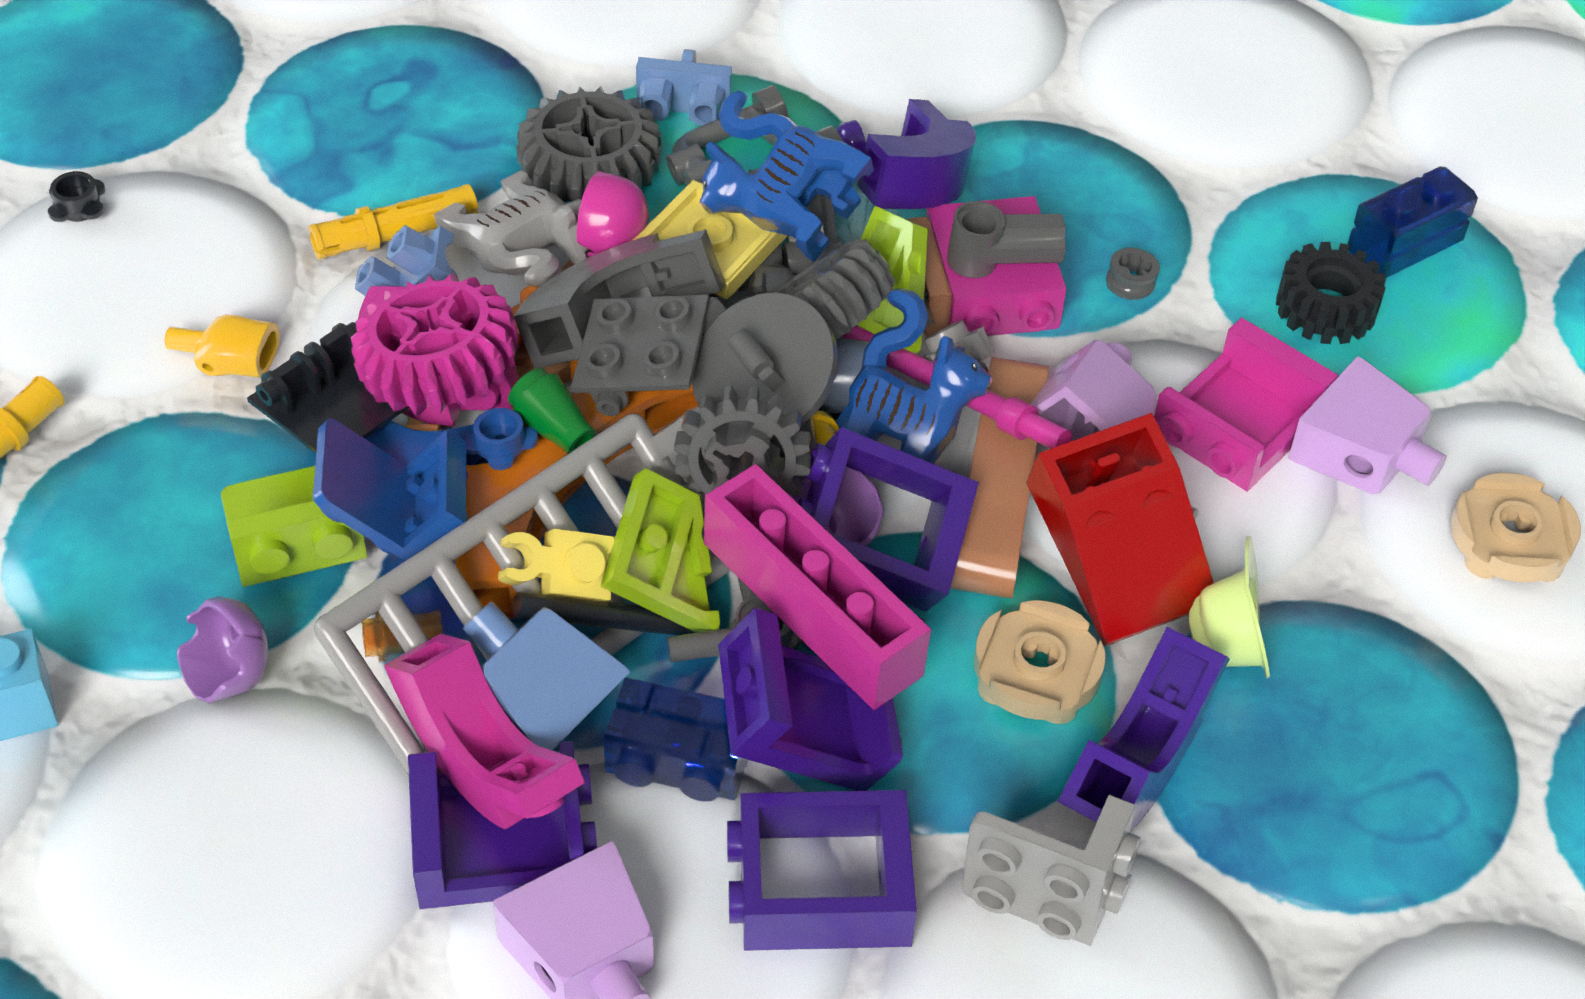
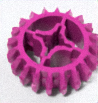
M455 273L450 274L444 280L438 281L429 275L424 283L413 285L407 281L406 288L399 292L385 291V301L383 303L367 305L368 316L361 317L355 321L357 332L351 337L353 345L351 351L355 360L354 366L359 380L364 382L366 390L373 394L377 403L388 402L393 411H399L409 406L415 415L422 413L427 407H434L441 414L446 405L458 403L465 407L466 399L473 395L487 397L488 384L504 382V370L515 366L514 355L519 349L517 342L519 339L511 307L507 305L505 297L497 294L494 285L481 286L476 277H469L460 282Z

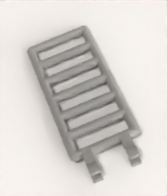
M699 406L690 409L700 414ZM629 414L316 620L314 632L317 639L408 776V755L426 752L346 632L378 611L405 653L428 641V637L401 598V595L432 576L465 626L484 607L455 565L454 560L481 542H484L501 570L506 568L522 569L524 566L522 553L515 548L501 547L500 542L501 538L509 535L505 526L534 508L548 531L561 529L579 532L555 493L582 475L618 529L627 497L604 463V460L628 444L632 445L647 469L685 487L686 483L681 475L675 474V466L668 457L675 452L673 449L677 431H684L681 428L684 414L655 434L641 415ZM702 510L703 519H704V521H705V513H704V511ZM703 526V528H702V538H703V541H704V526ZM710 549L712 573L705 576L706 588L730 571ZM538 577L520 585H512L516 593L541 594V582ZM611 592V600L608 602L626 604L621 596ZM606 628L591 640L612 656L644 632ZM476 643L477 647L487 660L489 656ZM438 766L439 775L444 774Z

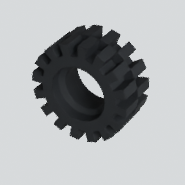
M1321 242L1319 250H1316L1312 243L1304 245L1302 253L1295 250L1284 266L1276 297L1280 318H1288L1286 326L1292 331H1295L1300 326L1304 328L1301 337L1308 340L1312 339L1314 333L1322 335L1320 343L1331 344L1333 336H1337L1340 344L1350 343L1352 335L1357 340L1365 336L1367 330L1371 331L1386 289L1384 286L1386 281L1384 273H1378L1380 265L1375 260L1365 263L1367 253L1360 249L1355 255L1348 253L1350 245L1340 243L1339 250L1331 249V242ZM1317 289L1332 290L1343 296H1331Z

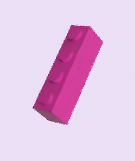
M758 465L751 466L705 495L704 544L873 710H876L924 676L931 628Z

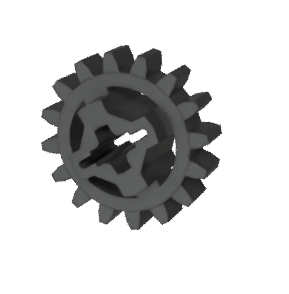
M732 385L725 386L723 401L719 403L706 393L701 396L700 414L687 410L681 427L684 431H677L673 451L679 453L674 467L675 474L689 475L685 488L695 493L702 491L706 495L756 464L786 493L799 496L802 492L803 478L801 476L809 475L811 468V455L807 454L811 446L810 432L798 431L801 427V413L796 410L783 415L781 413L783 396L779 394L772 397L768 403L760 401L759 386L752 385L748 391L747 398H738ZM773 435H775L781 443L784 450L785 459L780 457L781 449L771 443V438ZM701 448L705 450L704 458L714 463L715 469L713 472L706 464Z

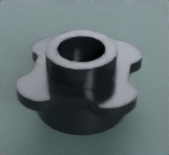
M81 171L67 172L53 180L49 189L50 197L53 199V205L48 208L49 218L55 222H64L66 220L81 222L100 217L105 210L103 203L100 202V196L105 193L104 183L94 179L90 174Z

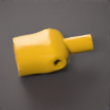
M225 314L216 317L205 331L170 326L165 333L164 343L165 347L170 350L195 353V365L206 375H241L261 378V375L270 369L277 354L280 332L275 322Z

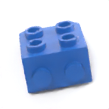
M327 419L318 428L313 499L321 511L331 520L344 523L370 539L383 552L394 554L404 561L467 521L466 481L468 473L466 471V441L450 430L446 429L409 464L405 465L335 419Z

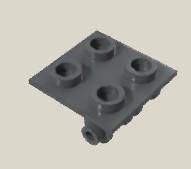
M709 294L594 299L571 385V392L590 393L599 413L605 416H615L627 406L629 401L628 391L690 389L710 301Z

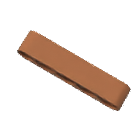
M991 357L988 372L992 376L990 391L1005 399L1017 397L1031 404L1046 383L1050 366ZM983 414L980 416L969 476L970 479L979 482L950 589L1012 599L1030 492L1026 482L1034 465L1037 442L1028 437L1019 440L999 430L996 421Z

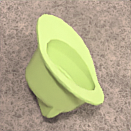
M1247 536L1245 543V569L1211 584L1201 591V594L1195 599L1189 611V626L1193 640L1230 658L1226 667L1261 666L1267 679L1270 678L1260 631L1256 558L1252 537Z

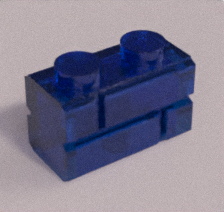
M1439 166L1424 173L1422 177H1416L1359 204L1354 219L1356 227L1351 230L1347 245H1350L1349 253L1355 255L1359 249L1367 253L1365 263L1375 260L1380 265L1378 273H1384L1385 278L1390 277L1463 241L1470 223L1468 218L1473 215L1478 196L1470 186L1447 167Z
M631 678L624 679L616 701V708L612 712L605 732V772L613 773L622 782L635 787H646L653 782L680 788L686 796L698 801H713L717 797L735 801L748 760L731 755L725 699Z

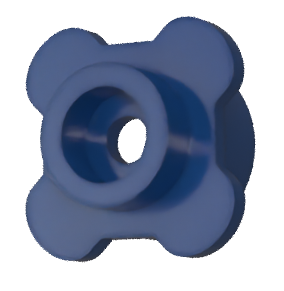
M493 408L483 412L476 418L473 424V432L466 434L463 440L466 441V452L468 454H479L489 461V466L492 469L505 470L513 466L514 460L518 458L523 450L532 449L537 445L538 436L535 429L523 427L522 418L517 412L507 408Z

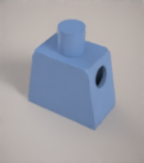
M491 601L462 628L489 656L480 667L493 695L505 714L525 737L536 745L549 750H553L630 673L621 662L555 612L545 607L518 629Z

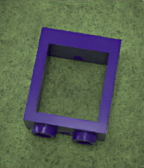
M843 427L825 445L817 443L810 454V474L804 476V478L811 480L806 500L801 498L797 503L825 530L828 528L846 466L932 501L914 565L830 533L904 604L925 612L949 594L979 482Z
M906 790L741 793L740 820L727 821V862H741V881L728 882L729 924L743 923L744 951L912 947L917 909ZM876 837L880 896L762 899L760 839Z

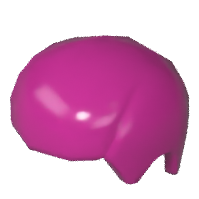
M598 171L589 180L581 201L576 234L577 242L580 245L594 251H588V257L632 241L645 229L649 223V210L642 190L633 181L606 172Z

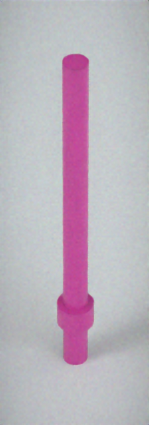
M856 325L849 333L841 337L869 342L874 334ZM904 349L888 353L886 357L887 366L930 387L933 362ZM989 391L988 394L977 397L966 405L995 420L999 430L1019 440L1028 437L1050 449L1072 440L1071 431L1039 416L1038 409L1035 406L1017 397L1005 399Z

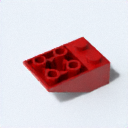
M1153 414L1143 415L1038 453L1026 484L1104 647L1188 616L1195 599L1201 594V591L1207 586L1214 584L1179 465Z

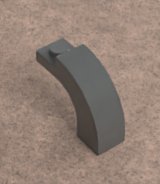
M706 229L660 240L657 233L615 246L562 271L536 289L522 303L513 317L534 369L579 358L594 299L706 295L720 292L725 280Z

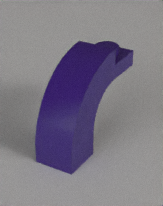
M909 99L901 136L868 134L864 154L871 157L874 170L869 177L866 175L862 176L858 180L857 186L874 206L883 209H926L949 204L957 200L964 192L976 141V132L968 121L948 120L929 100Z
M1166 627L1135 691L1120 717L1100 741L1088 740L1057 802L1096 823L1109 795L1135 804L1131 832L1157 801L1188 750L1203 721L1200 717L1230 658Z

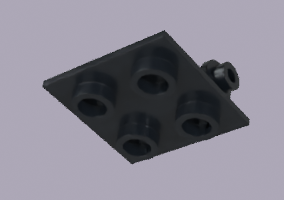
M350 322L347 325L343 323L336 324L332 327L330 333L320 339V345L316 342H309L304 346V353L296 351L290 355L288 361L273 371L268 370L261 375V383L256 386V392L247 397L248 403L315 453L317 451L318 428L329 418L337 420L366 439L410 408L407 406L402 410L393 411L388 402L377 403L373 394L366 390L364 382L359 380L351 351L353 347L351 337L357 332L355 322Z

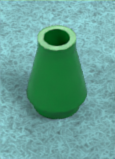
M543 368L531 370L516 382L508 395V403L513 407V411L521 416L523 424L535 429L538 434L562 448L566 454L577 449L597 434L596 430L587 422L558 374H548Z

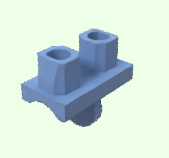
M684 49L681 61L638 57L636 65L637 98L640 100L642 108L652 110L655 121H662L669 116L670 111L689 113V119L695 125L707 124L719 119L718 115L721 105L731 94L732 66L696 63V50Z
M407 225L403 226L388 244L387 259L397 265L392 268L376 257L370 256L359 266L355 290L366 296L370 286H406L407 281L416 285L424 283L429 275L436 281L444 280L453 273L458 278L457 273L450 268L445 252L446 247L453 242L454 234L439 226L427 237Z

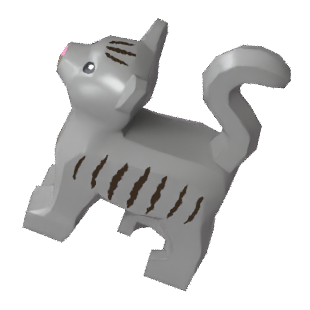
M521 170L500 181L506 196L510 200L495 206L489 212L467 214L465 205L455 202L433 214L437 227L442 226L454 234L452 244L469 249L472 256L480 261L484 270L491 273H504L508 275L525 274L524 281L529 286L540 287L557 275L559 260L547 248L557 245L574 265L587 259L585 254L590 250L580 245L576 237L578 214L582 200L577 199L566 204L556 194L532 187L528 174Z

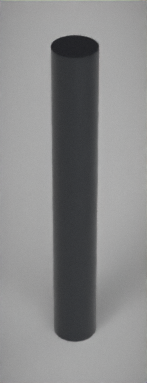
M517 592L513 601V615L515 618L530 619L545 607L555 612L569 624L675 636L696 633L638 605Z

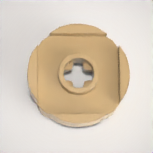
M1516 473L1489 474L1476 480L1474 488L1467 492L1463 491L1458 498L1451 518V533L1458 549L1466 556L1465 565L1467 569L1480 578L1490 579L1498 577L1514 582H1550L1561 576L1580 540V521L1571 503L1562 495L1559 502H1557L1553 497L1542 492L1545 483L1533 477ZM1506 521H1514L1518 529L1527 533L1511 531L1504 525Z
M1039 600L1021 602L1019 611L1008 612L1001 616V609L991 615L979 631L974 655V670L978 678L977 689L980 696L986 702L998 705L1004 710L1021 717L1047 720L1053 724H1064L1073 720L1078 710L1087 705L1096 695L1105 666L1104 647L1101 640L1098 645L1096 639L1088 632L1090 623L1081 614L1066 606ZM1036 652H1043L1048 655V664L1051 666L1036 667L1029 664L1023 657L1033 658Z

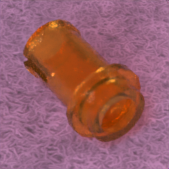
M440 610L413 614L429 640L438 634H443L442 624H440ZM378 611L374 613V618H367L361 622L365 658L377 656L378 662L381 663L385 662L386 655L405 654V651Z

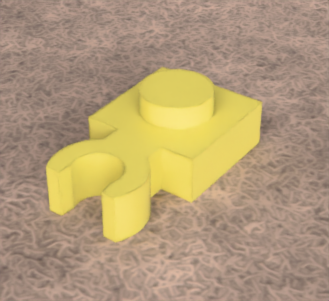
M552 529L545 532L544 546H542L539 540L529 533H511L501 538L500 546L519 550L524 557V566L522 569L506 568L499 571L498 580L508 585H520L538 577L542 578L541 594L608 602L611 600V591L600 587L614 543V537Z

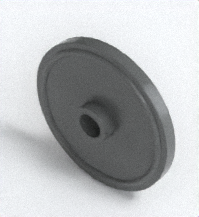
M763 293L735 303L713 321L700 341L692 378L693 393L698 406L700 405L701 396L706 393L713 397L717 403L722 402L725 386L732 385L738 398H747L748 391L754 385L759 386V400L768 403L777 394L783 396L781 413L785 415L798 410L802 415L801 425H803L822 406L833 386L838 365V350L834 333L825 318L812 305L793 295Z

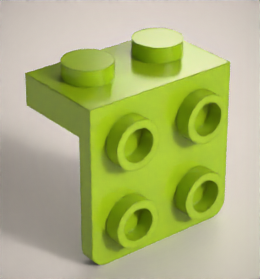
M315 466L228 485L221 491L222 504L242 587L367 558L364 536L342 522L331 520L316 505L313 499Z

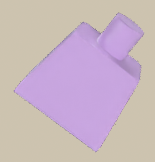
M1093 340L1056 367L1031 402V405L1038 409L1039 416L1071 431V441L1149 413H1152L1154 416L1156 393L1153 386L1130 366L1132 354L1126 346L1116 342L1105 343L1101 340Z
M1357 356L1300 417L1288 458L1295 463L1365 492L1378 494L1386 488L1400 471L1422 484L1430 486L1443 468L1447 455L1422 442L1432 414L1429 407L1370 363Z
M613 841L492 901L499 941L551 999H650L638 978L647 974L654 967L653 935L622 858Z

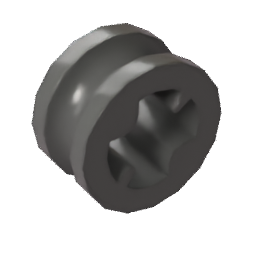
M1138 248L1120 249L1112 255L1109 265L1110 269L1106 276L1108 289L1116 296L1128 300H1140L1148 297L1154 291L1155 280H1157L1160 271L1158 260L1152 254ZM1130 271L1136 272V275L1130 274Z

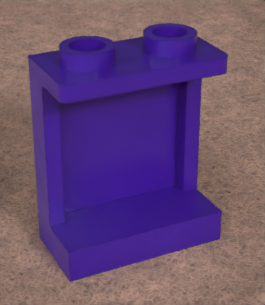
M754 608L718 644L731 755L855 791H867L901 762L903 758L902 740L899 734L893 698L876 710H873L820 657L782 646L776 614Z
M573 741L559 742L560 754L575 758ZM436 752L408 755L412 867L419 909L492 902L596 849L595 821L581 822L579 808L582 805L592 804L589 764L578 765L585 783L564 796V803L558 809L541 817L524 818L505 830L479 813L459 793L445 774L439 775Z

